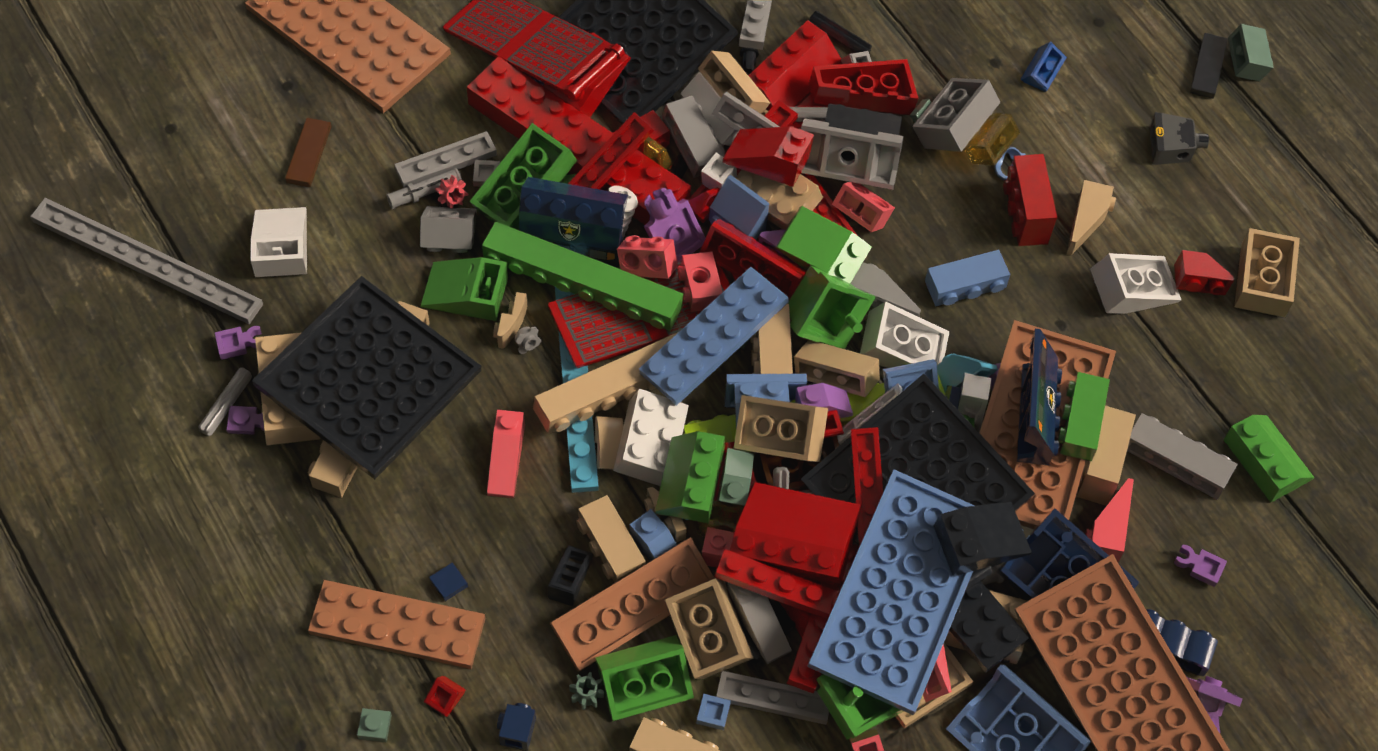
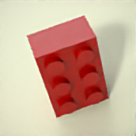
M1044 154L1014 156L1012 165L1008 166V178L1003 183L1004 193L1009 196L1008 214L1013 216L1014 221L1012 222L1013 237H1017L1018 246L1048 244L1057 220V214Z

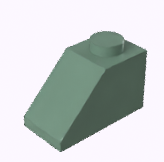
M727 448L717 502L741 507L745 506L751 483L754 453Z

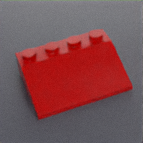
M755 482L737 523L730 551L793 575L842 585L861 505Z

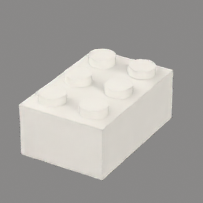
M638 389L629 401L613 471L661 486L671 437L682 435L689 405L680 402L676 406L666 397Z

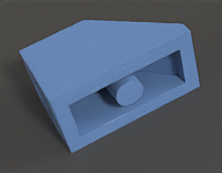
M652 509L630 524L631 537L649 561L677 545L669 529Z

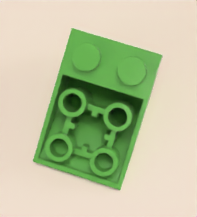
M483 257L433 262L421 307L497 321L508 280L507 262Z

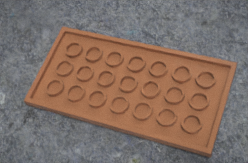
M248 0L245 2L247 10L382 113L386 112L451 55L449 47L386 0Z
M1014 320L980 434L1035 493V496L1016 511L1020 525L1035 529L1054 508L1069 520L1086 460L1060 454L1062 444L1059 443L1057 457H1052L1049 466L1017 462L1022 365L1030 363L1029 347L1035 328L1041 329L1058 357V368L1062 369L1061 383L1057 384V392H1061L1060 407L1056 408V416H1060V425L1058 432H1055L1054 440L1058 439L1060 428H1065L1066 420L1062 419V413L1065 404L1070 402V397L1066 396L1069 381H1074L1078 372L1108 379L1116 351Z
M1113 554L1014 609L1096 751H1230Z

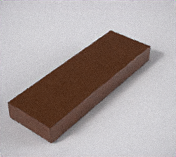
M306 118L285 177L286 183L311 187L331 130V122Z

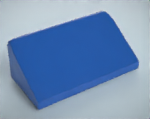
M1050 41L1038 49L1021 80L1046 92L1067 57Z

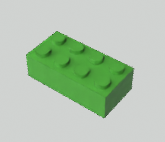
M532 123L469 202L491 222L495 223L496 221L519 230L521 189L526 179L533 177L561 182L577 162V159L570 149Z

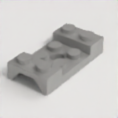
M804 119L801 129L814 134L809 159L801 173L894 189L903 136L883 132L873 135L829 127L828 122ZM851 151L854 153L855 159L846 161L841 153Z

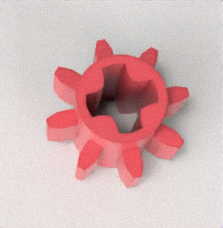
M451 175L450 179H441L442 183L439 188H435L441 194L438 201L441 204L446 202L447 206L451 209L454 204L463 205L464 196H468V193L462 189L466 186V183L462 180L457 182V178Z

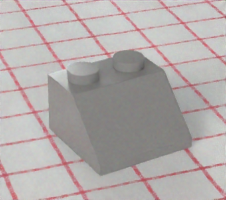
M427 206L421 216L420 247H426L428 251L433 252L442 251V248L452 249L456 253H464L468 249L471 250L474 244L477 210L475 208L453 207L451 209L449 207Z

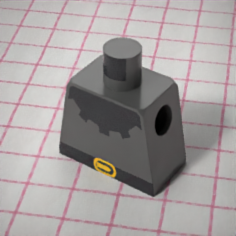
M1154 113L1149 126L1152 165L1189 162L1192 160L1196 148L1208 147L1209 135L1195 133L1194 120L1164 113Z

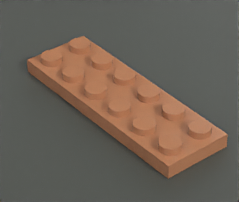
M690 537L549 624L577 671H581L595 662V657L610 653L671 615L665 599L715 578Z
M324 580L308 632L314 636L472 669L485 622V614Z

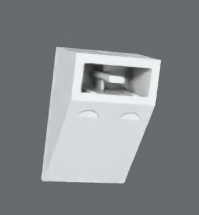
M306 207L255 210L251 235V264L255 277L307 274Z

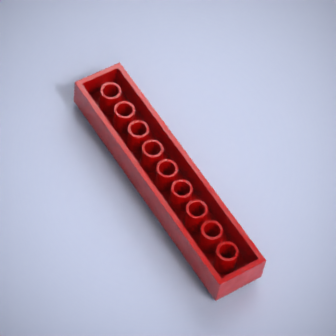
M499 56L467 86L468 104L518 139L521 138L533 123L570 149L577 162L570 169L569 174H577L613 135L605 127ZM636 150L600 189L609 191L610 187L617 185L632 191L638 200V205L632 217L646 225L650 220V215L645 207L647 195L650 194L652 200H654L652 192L666 188L672 190L677 202L681 199L688 200L690 198L691 185L639 150Z

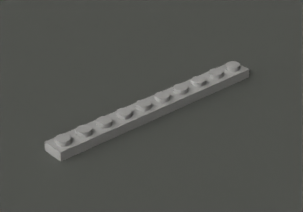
M44 198L30 216L34 223L247 324L252 322L263 306L262 299L47 198Z

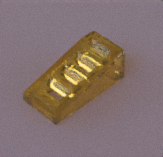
M648 137L644 141V154L670 171L673 164L667 150Z

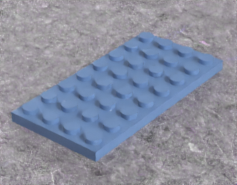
M893 470L807 667L852 688L857 686L863 690V693L914 715L973 573L972 571L953 577L933 525L940 514L975 505L897 470Z

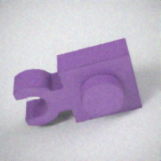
M253 326L244 333H242L241 327L215 332L221 360L247 354L246 347L256 348V340L253 337L262 334L260 326Z
M230 406L227 432L232 434H255V427L261 428L264 431L263 412L257 414V407Z
M1182 545L1179 552L1185 554L1187 559L1177 556L1174 564L1180 568H1192L1190 576L1215 587L1227 561L1203 549L1197 555L1190 546Z

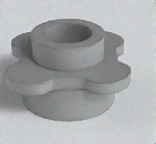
M523 327L516 333L515 342L519 345V353L525 354L528 350H533L540 345L541 339L537 335L538 329L536 327Z

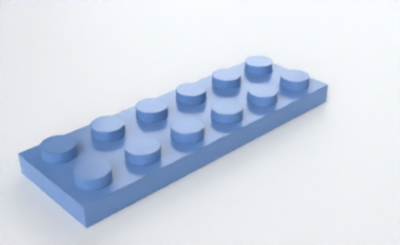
M750 267L639 368L640 374L677 406L789 302L788 296Z

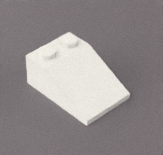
M1109 253L1090 269L1106 313L1126 314L1181 301L1165 256Z
M884 302L869 311L860 354L878 358L879 365L887 368L932 359L938 365L945 357L949 331L888 302Z

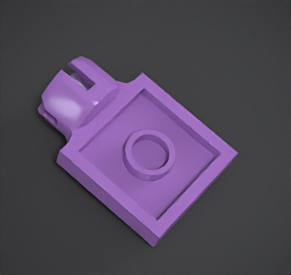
M661 188L652 192L654 200H652L650 194L645 198V207L650 215V220L644 225V228L649 238L659 236L664 239H673L677 262L682 261V255L692 254L702 247L705 236L688 200L681 199L677 202L672 190Z

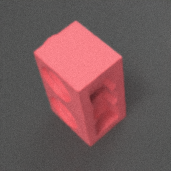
M854 182L844 183L832 203L833 206L870 232L882 229L895 207L862 184Z
M637 235L626 237L617 248L620 269L639 277L669 279L678 267L673 239H664L659 236L640 238Z

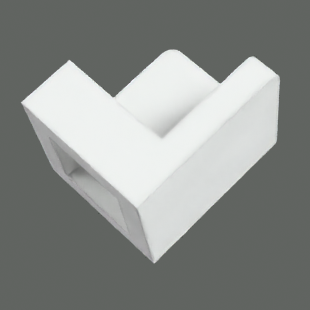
M715 153L701 170L702 184L709 189L716 187L721 189L728 176H737V168L722 163L724 157L718 153Z

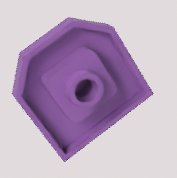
M1206 676L1205 681L1199 678L1194 680L1186 677L1192 688L1196 690L1198 698L1220 733L1219 716L1222 715L1226 702L1240 707L1242 698L1227 692V689L1221 687L1223 682L1209 676Z

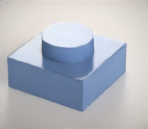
M703 694L696 724L724 730L731 700Z

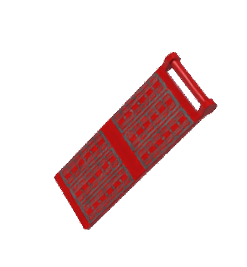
M472 0L443 26L444 31L495 58L501 57L520 71L563 92L573 101L577 100L581 96L580 92L616 59L620 60L625 55V51L620 45L611 44L524 0ZM606 51L608 52V54L603 59H601L590 71H588L577 83H575L574 85L571 84L584 71H586L596 60H598Z
M682 261L677 262L678 266H681ZM716 263L722 291H725L730 284L721 266ZM677 268L669 279L642 277L683 293V287H685L684 282L679 281ZM731 272L736 281L739 277ZM579 294L571 295L548 304L551 315L576 368L660 341L680 332L702 312H691L689 302L685 303L683 299V307L671 331L664 328H655L650 323L641 319H632L626 313L619 310H609L602 303L595 300L585 301Z

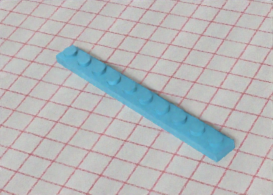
M555 287L556 300L575 295L571 292H562ZM559 332L563 383H566L588 373V365L580 368L574 366ZM590 417L585 421L578 420L567 428L572 493L599 491L593 419Z

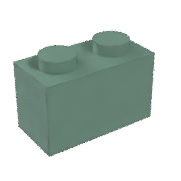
M1240 24L1228 37L1235 76L1261 81L1274 68L1266 30Z

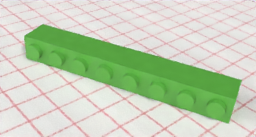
M496 221L482 244L484 258L507 262V268L516 274H525L539 283L553 285L562 292L579 294L585 301L595 300L602 303L609 310H619L626 313L632 319H641L658 329L664 328L671 331L683 307V293Z

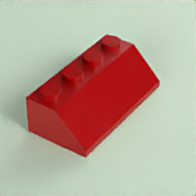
M807 20L748 76L769 100L770 104L766 110L769 111L778 100L788 107H797L811 94L809 80L813 67L842 64L827 33Z
M721 219L713 222L699 252L713 251L715 263L738 277L752 267L788 296L789 300L807 272L796 263L790 262L776 251L767 248L753 237L747 236L733 225Z

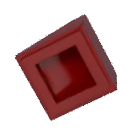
M713 188L689 200L688 202L692 210L697 214L710 210V206L720 188Z
M828 411L824 438L843 435L844 431L838 411Z
M440 676L434 681L424 703L447 717L462 698L466 689L449 678Z

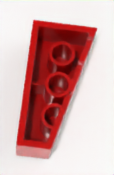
M907 59L814 66L809 80V88L814 104H840L856 109L910 115L919 99Z

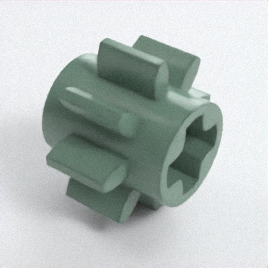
M589 672L588 676L581 677L579 674L576 675V685H569L570 691L575 693L571 697L572 703L578 701L582 704V710L589 705H593L596 708L597 697L604 698V691L598 689L602 686V679L595 681L592 678L591 672ZM586 688L591 689L588 694H583Z

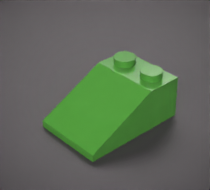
M800 206L775 248L805 271L811 265L851 283L872 246L852 231L804 206Z

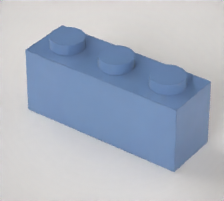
M995 250L928 268L925 283L935 306L943 304L952 305L958 300L965 298L974 299L984 293H996L1007 287L1010 273L1000 251Z

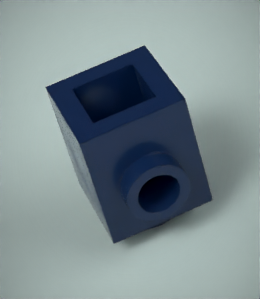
M523 703L507 704L505 713L500 712L497 722V729L500 730V745L528 751L536 721L534 709Z

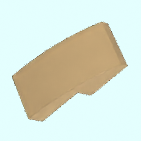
M516 292L515 302L510 301L508 314L502 313L500 323H495L493 337L498 340V348L504 349L518 332L527 310L526 293Z
M595 417L597 469H614L623 431L622 418Z
M653 487L647 488V499L644 500L646 511L652 509L655 513L659 491ZM656 514L669 529L675 542L686 539L687 528L682 518Z

